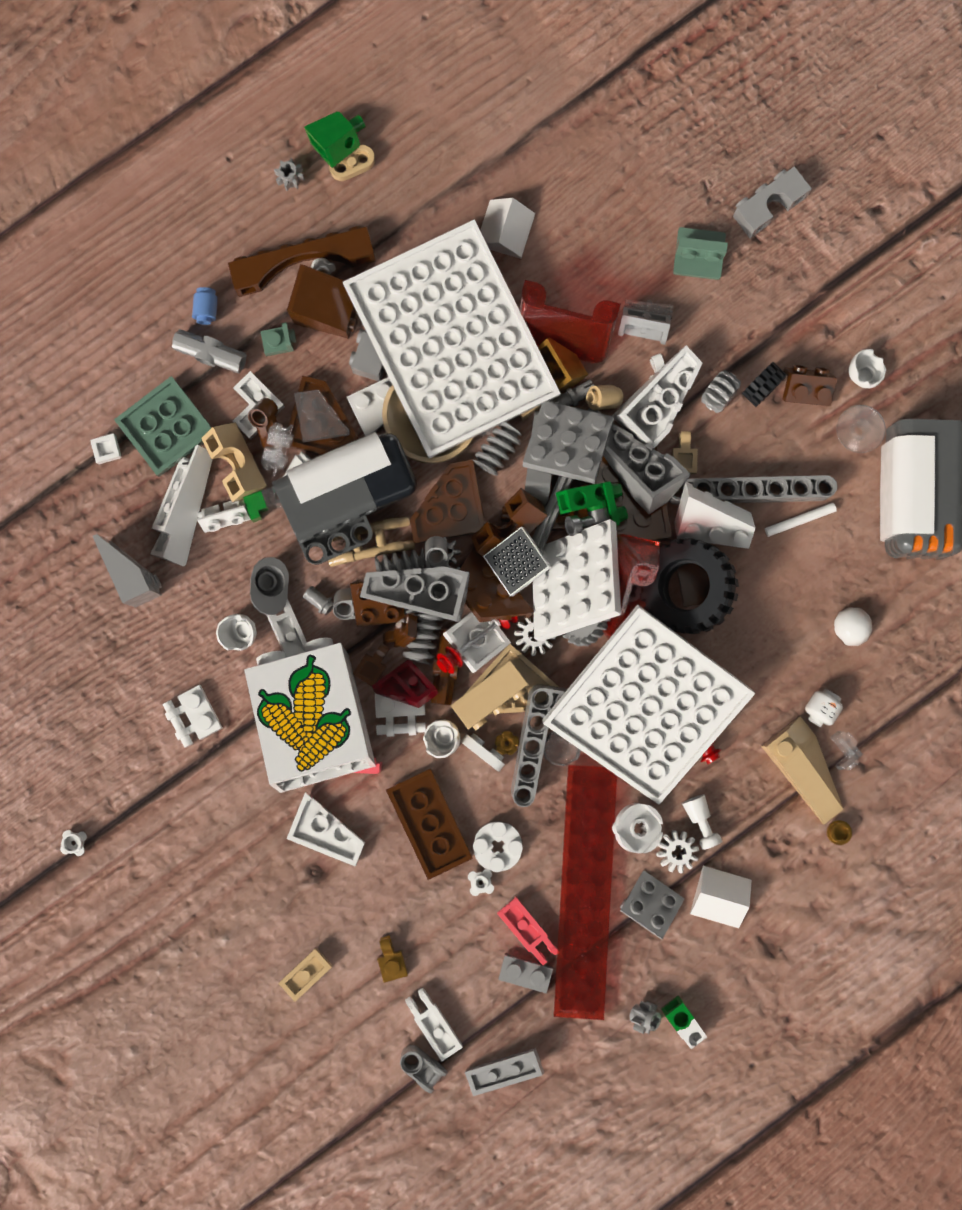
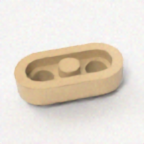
M360 145L359 148L333 168L329 165L332 177L338 181H346L369 171L375 164L374 152L370 147ZM361 158L368 159L365 163L359 162ZM339 168H346L344 172H338Z

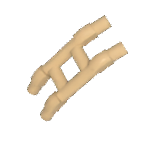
M390 518L369 523L372 533H375L377 546L363 549V546L353 549V552L350 551L329 560V565L333 567L375 557V555L380 556L413 550L415 548L413 540L387 544L384 530L409 526V518ZM358 527L354 531L355 538L360 541V535L368 534L367 530L363 527ZM335 537L332 542L343 540V538Z

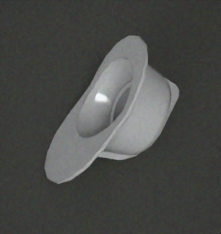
M265 557L255 564L251 574V602L259 612L266 615H275L286 606L289 573L286 565L281 560L274 557Z

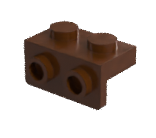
M793 365V368L784 367L783 372L788 376L782 398L785 402L831 406L838 378L832 375L829 369L816 367L815 370H807V367L801 365Z

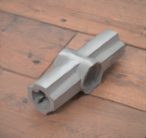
M181 329L174 334L172 340L173 350L195 357L197 361L211 367L217 365L238 374L244 369L246 353L227 347L222 342L209 336L200 337Z

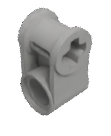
M415 1045L405 1047L401 1053V1069L428 1093H432L435 1084L442 1076L445 1077L448 1073L438 1061L428 1056ZM408 1055H415L418 1058V1062L413 1065L408 1064L405 1058Z

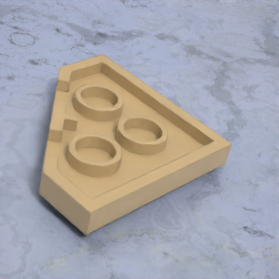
M509 644L466 693L509 661L513 663L528 683V686L525 687L527 692L516 701L513 697L506 701L507 707L500 713L525 712L529 691L537 684L558 686L516 648ZM540 691L535 695V701L538 703L544 702L547 698V693L544 691Z

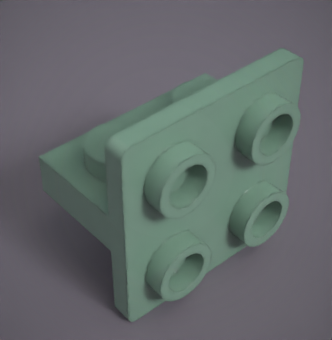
M680 227L677 234L673 274L719 280L722 273L723 259L727 253L726 233Z

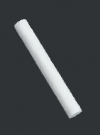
M830 503L766 527V535L770 537L837 511L834 503Z

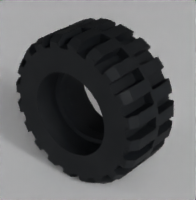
M693 538L671 540L669 545L663 544L658 547L659 552L657 554L651 553L647 558L650 561L649 565H643L641 572L645 573L644 578L639 579V587H643V593L639 594L640 599L645 602L646 606L644 609L674 632L684 634L708 632L716 624H722L725 621L724 617L726 614H731L734 609L731 607L732 603L737 601L738 594L735 592L736 587H739V581L734 575L736 573L735 567L730 564V559L726 554L707 542ZM693 563L706 570L710 580V589L707 598L700 606L695 609L684 610L675 606L671 601L668 590L669 581L673 573L680 566Z

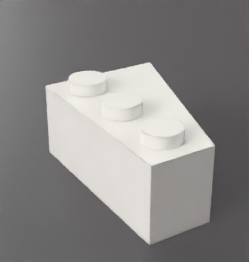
M685 482L674 521L677 539L693 538L712 544L749 549L755 531L751 512L726 500L723 502L713 497L711 493L707 491L702 492L694 488L692 484Z

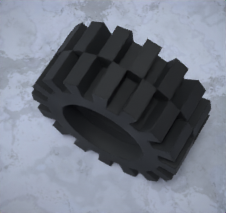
M772 362L751 382L742 394L757 407L786 378L787 374Z

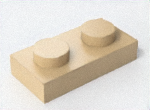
M316 947L278 984L296 1002L333 965Z

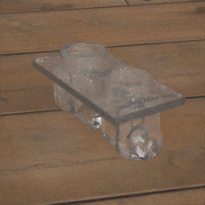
M273 423V426L269 429L266 443L275 447H265L261 463L265 470L274 469L273 476L280 469L284 470L288 461V456L285 455L286 450L291 447L294 435L291 434L293 425L283 429L282 424Z

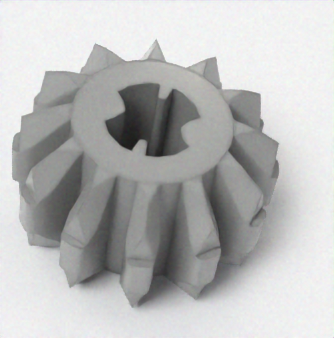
M726 370L719 372L703 393L701 402L708 409L716 413L723 411L740 388L741 381Z

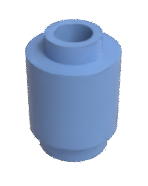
M207 287L196 289V293L193 296L192 318L197 320L198 324L210 325L211 322L216 320L218 297L214 289Z

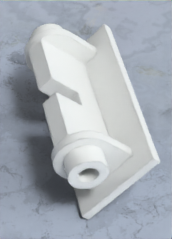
M244 499L223 503L224 511H220L219 505L201 509V512H198L197 521L204 533L214 532L220 528L238 525L244 521L251 520L246 510L247 507Z

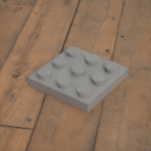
M549 401L542 403L523 459V467L595 484L614 417Z

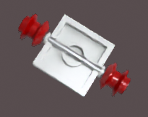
M470 612L461 621L443 633L452 647L447 646L445 648V655L442 653L437 654L438 667L444 673L453 674L455 672L454 666L462 667L464 661L472 673L476 672L511 643L500 627L508 630L510 622H518V616L511 617V620L494 619L489 622H479L474 614Z

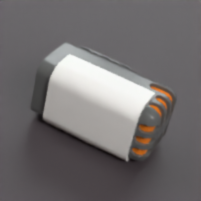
M903 419L886 429V443L881 446L880 541L885 542V550L890 557L897 559L901 557H906L907 559L920 557L927 560L930 558L941 560L961 552V420Z

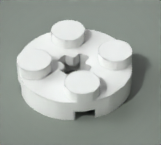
M632 803L619 812L616 821L613 823L612 830L617 842L623 849L633 853H647L654 850L663 836L661 824H663L659 812L652 806ZM642 822L641 829L643 832L641 834L635 833L636 823L640 824Z
M490 822L484 825L477 832L473 844L474 855L477 861L484 868L493 872L506 871L512 868L519 861L523 849L521 836L512 825L504 822ZM494 840L497 842L502 840L504 842L502 846L504 851L502 853L499 851L494 853L491 850L494 847L492 844Z

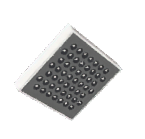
M520 527L483 556L510 596L516 595L551 568V565L524 527Z

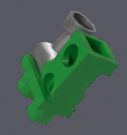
M611 481L556 492L560 514L585 508L587 510L588 516L579 518L577 515L566 517L565 528L570 536L581 533L582 529L609 519L616 522L617 526L620 525L621 521L627 519V509L625 506L616 507L614 499L621 497L623 494L621 484H611Z

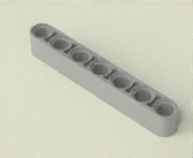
M827 475L695 478L685 481L692 484L694 488L703 486L713 497L730 503L824 501L837 491L836 480ZM684 482V484L680 487V488H682V490L684 489L685 482ZM819 483H824L828 486V494H824L819 490ZM771 484H775L780 488L779 495L771 493ZM794 484H801L804 487V494L796 493ZM721 486H729L732 490V495H723ZM745 486H754L756 495L747 494ZM673 495L669 502L679 505L681 497Z

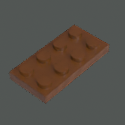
M431 768L386 789L428 880L473 859Z

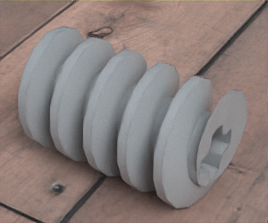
M506 422L498 425L500 429H493L492 433L495 437H487L489 445L482 444L481 449L484 453L476 452L475 456L478 461L473 459L483 470L495 476H498L495 467H504L500 460L505 459L509 461L510 459L506 452H515L512 444H521L517 438L518 435L522 436L521 433Z
M421 549L420 556L417 555L415 550H412L411 557H408L406 552L402 551L401 559L397 557L396 553L392 554L391 560L388 559L386 554H383L381 562H379L375 555L376 572L426 568L424 549Z
M425 613L413 614L417 616L418 621L417 638L406 646L411 651L403 652V656L410 660L431 665L426 659L434 658V655L428 650L436 649L437 647L431 640L439 639V636L433 633V631L441 630L442 627L436 621L444 620V618Z

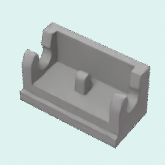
M624 307L618 336L626 334L660 341V344L665 345L671 316Z

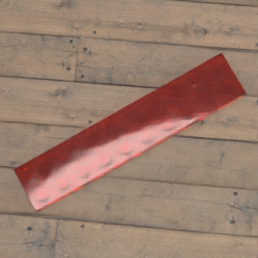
M568 765L554 1017L604 1020L614 845L612 826L615 822L617 775L606 767Z

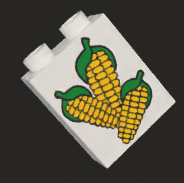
M319 638L309 641L304 645L305 653L287 658L283 651H272L262 654L256 658L258 666L244 669L269 784L280 793L376 767L349 655L341 643L333 644L331 638Z

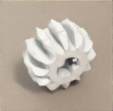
M525 618L527 626L522 622H518V627L524 631H515L514 635L523 636L522 639L516 641L517 646L525 642L526 645L522 649L523 653L531 647V656H535L536 648H539L540 653L543 655L545 654L543 644L550 649L553 647L547 640L541 642L538 640L537 642L531 641L532 637L529 638L528 633L533 632L534 622H531L530 618Z
M672 830V839L667 834H664L663 838L667 843H658V846L663 848L664 851H658L656 856L665 857L661 860L660 864L666 866L669 863L668 871L673 872L677 865L678 872L683 873L684 864L688 869L693 868L688 862L690 859L698 861V857L692 855V852L699 851V847L691 846L695 839L690 837L686 840L687 832L682 831L678 838L677 831ZM677 845L683 849L678 858L672 854V851L676 850Z

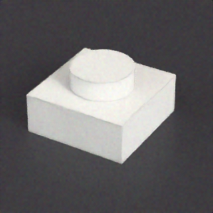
M115 434L90 440L97 464L122 458Z

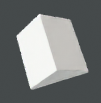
M514 198L490 200L480 230L488 248L521 259L535 213Z
M703 866L690 914L739 928L750 907L752 880Z

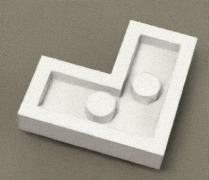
M251 371L233 387L249 404L233 422H236L238 428L251 440L258 431L248 420L249 411L262 398L273 400L278 407V413L285 406Z

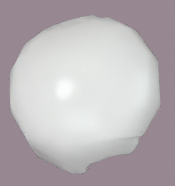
M863 349L852 358L848 369L849 376L855 384L862 388H874L884 380L886 373L884 360L882 357H877L873 349Z
M848 607L840 611L834 620L835 633L845 645L859 646L866 642L872 633V620L861 608Z
M233 614L225 617L218 623L216 635L218 642L224 649L242 651L255 642L257 631L255 623L248 616Z
M443 719L435 720L427 726L423 740L428 754L436 758H445L456 752L460 745L461 737L457 726L451 721Z

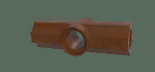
M440 630L437 654L442 653L445 655V648L447 646L452 647L443 635L447 630ZM435 655L432 677H434L433 685L439 694L432 698L430 703L452 705L455 680H457L459 667L454 666L455 672L453 674L444 673L438 667L437 655Z

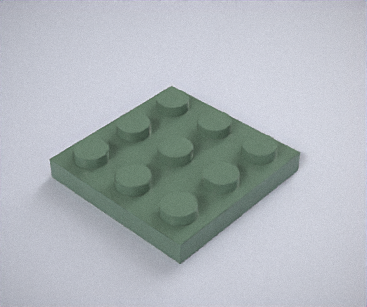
M172 376L114 419L158 477L175 466L183 457L192 453L196 445L201 446L203 444L201 438L212 428Z

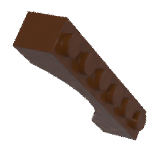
M355 226L347 232H332L324 238H309L301 244H286L278 250H263L251 257L240 256L232 262H228L234 290L239 297L263 291L277 274L292 265L304 261L325 258L351 267H357L376 262L367 226Z

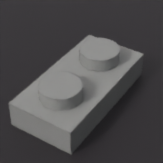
M505 954L498 980L547 994L553 967L543 966L536 962Z

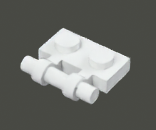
M201 685L177 696L181 706L175 708L172 700L163 704L167 712L165 716L168 721L171 720L176 730L175 735L178 740H181L184 748L193 744L189 736L192 733L196 732L199 740H202L223 728ZM186 713L192 724L186 728L180 718V715Z
M375 693L376 718L386 717V725L376 726L377 735L394 737L395 734L409 733V736L426 731L425 722L416 723V716L425 715V704L417 708ZM408 716L407 724H394V717Z

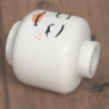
M827 689L814 692L805 707L806 712L810 715L808 720L819 727L823 724L833 725L843 709L840 703L841 698Z

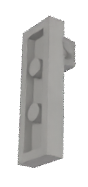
M536 1048L468 1068L465 1071L473 1096L544 1074Z

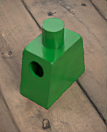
M335 112L306 125L304 128L312 147L333 168L359 148L360 142L357 132L366 126L359 114L347 120L340 112Z

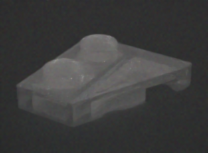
M319 390L294 393L303 442L349 435V429L347 426H344L337 413L328 405L325 397Z

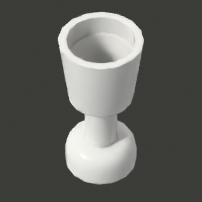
M705 794L684 801L682 805L692 823H698L703 838L699 842L702 850L722 843L721 836L718 833H712L707 821L711 815Z

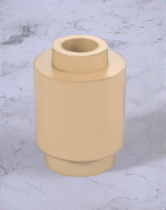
M615 385L591 386L586 394V401L592 410L615 409L623 402V392Z

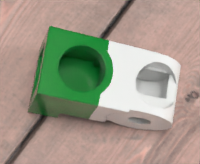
M679 995L661 1008L665 1017L690 1049H693L707 1038Z

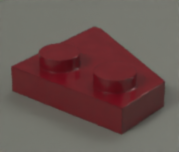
M410 659L371 686L378 695L420 708L439 694L436 687Z

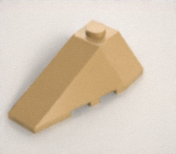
M801 716L797 717L761 746L824 825L843 810L817 737Z

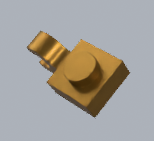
M390 935L381 937L379 942L384 955L379 956L377 960L384 983L407 977L408 971L402 950L394 952Z

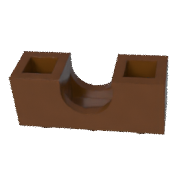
M520 488L504 504L511 521L503 526H494L487 521L471 537L476 552L484 556L520 527H524L528 534H530L548 516L542 502Z

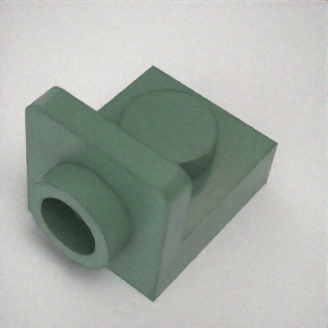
M287 322L282 323V327L260 331L266 357L294 351L293 343H297L294 328L290 329Z

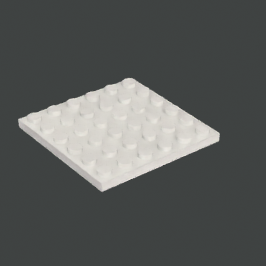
M637 605L542 721L544 725L659 805L755 695V692Z

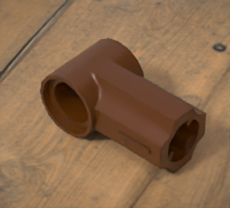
M262 398L249 411L248 420L257 428L263 448L274 450L281 447L284 443L276 419L278 407L273 400Z

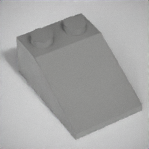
M98 534L93 536L123 604L136 608L161 596L159 589L162 586L156 575H152L151 572L112 541Z

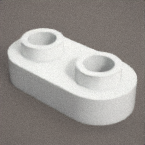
M474 733L471 737L466 734L460 741L498 772L505 765L502 762L504 757L493 748L490 752L482 746L485 742Z

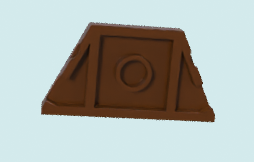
M474 546L460 570L469 572L465 604L478 621L489 622L494 619L511 620V617L514 616L532 617L534 611L519 592L514 596L508 594L485 558L476 552Z

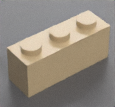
M509 661L450 706L468 730L473 727L476 731L487 723L486 716L492 712L496 716L507 707L506 701L512 697L516 701L527 692L525 687L528 686V683L513 663Z

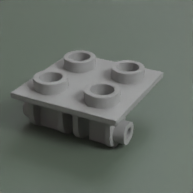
M643 870L628 898L624 899L621 903L620 911L662 940L684 898Z

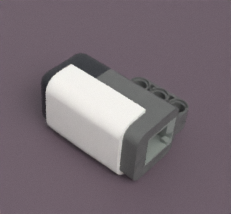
M376 432L286 471V476L272 481V485L304 556L313 565L322 564L368 543L372 538V529L366 516L410 497L417 489L416 477L399 439L391 433H384L378 436ZM358 527L365 528L368 532L367 539L363 541L357 540L354 536L355 529ZM335 537H341L345 540L346 545L343 550L337 551L333 549L331 542ZM312 547L322 549L323 557L320 560L314 561L310 559L309 550Z

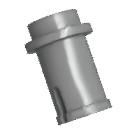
M314 586L309 587L304 593L303 598L319 609L318 613L328 615L332 611L333 599L326 598Z

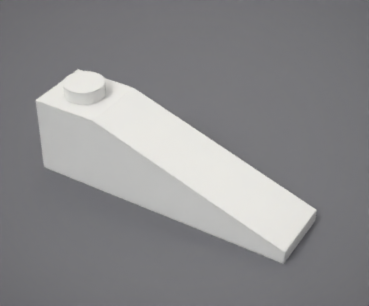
M687 345L684 346L612 415L615 421L625 431L633 434L635 439L645 445L649 443L655 448L670 432L673 426L672 423L683 405L682 402L688 390L691 389L703 363Z

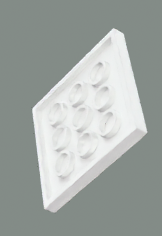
M609 519L586 528L574 536L568 535L545 544L542 554L551 565V568L533 581L534 639L541 642L621 615L616 522Z

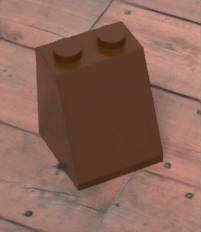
M300 264L287 307V312L293 323L298 326L349 339L350 332H354L356 329L357 318H355L356 310L343 285L344 280Z

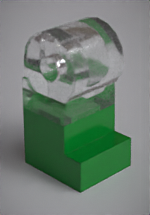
M274 487L243 497L253 523L262 520L260 513L273 508H283Z

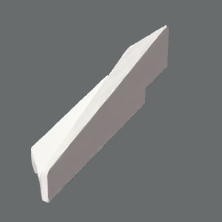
M200 445L195 446L190 459L183 457L178 462L152 526V529L161 532L151 551V555L180 566H185L187 563L198 512L200 511L213 460L207 449Z

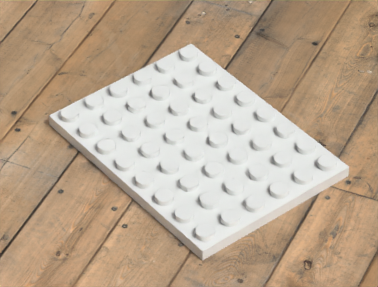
M475 219L343 282L428 458L434 457L542 403L560 396L561 393Z

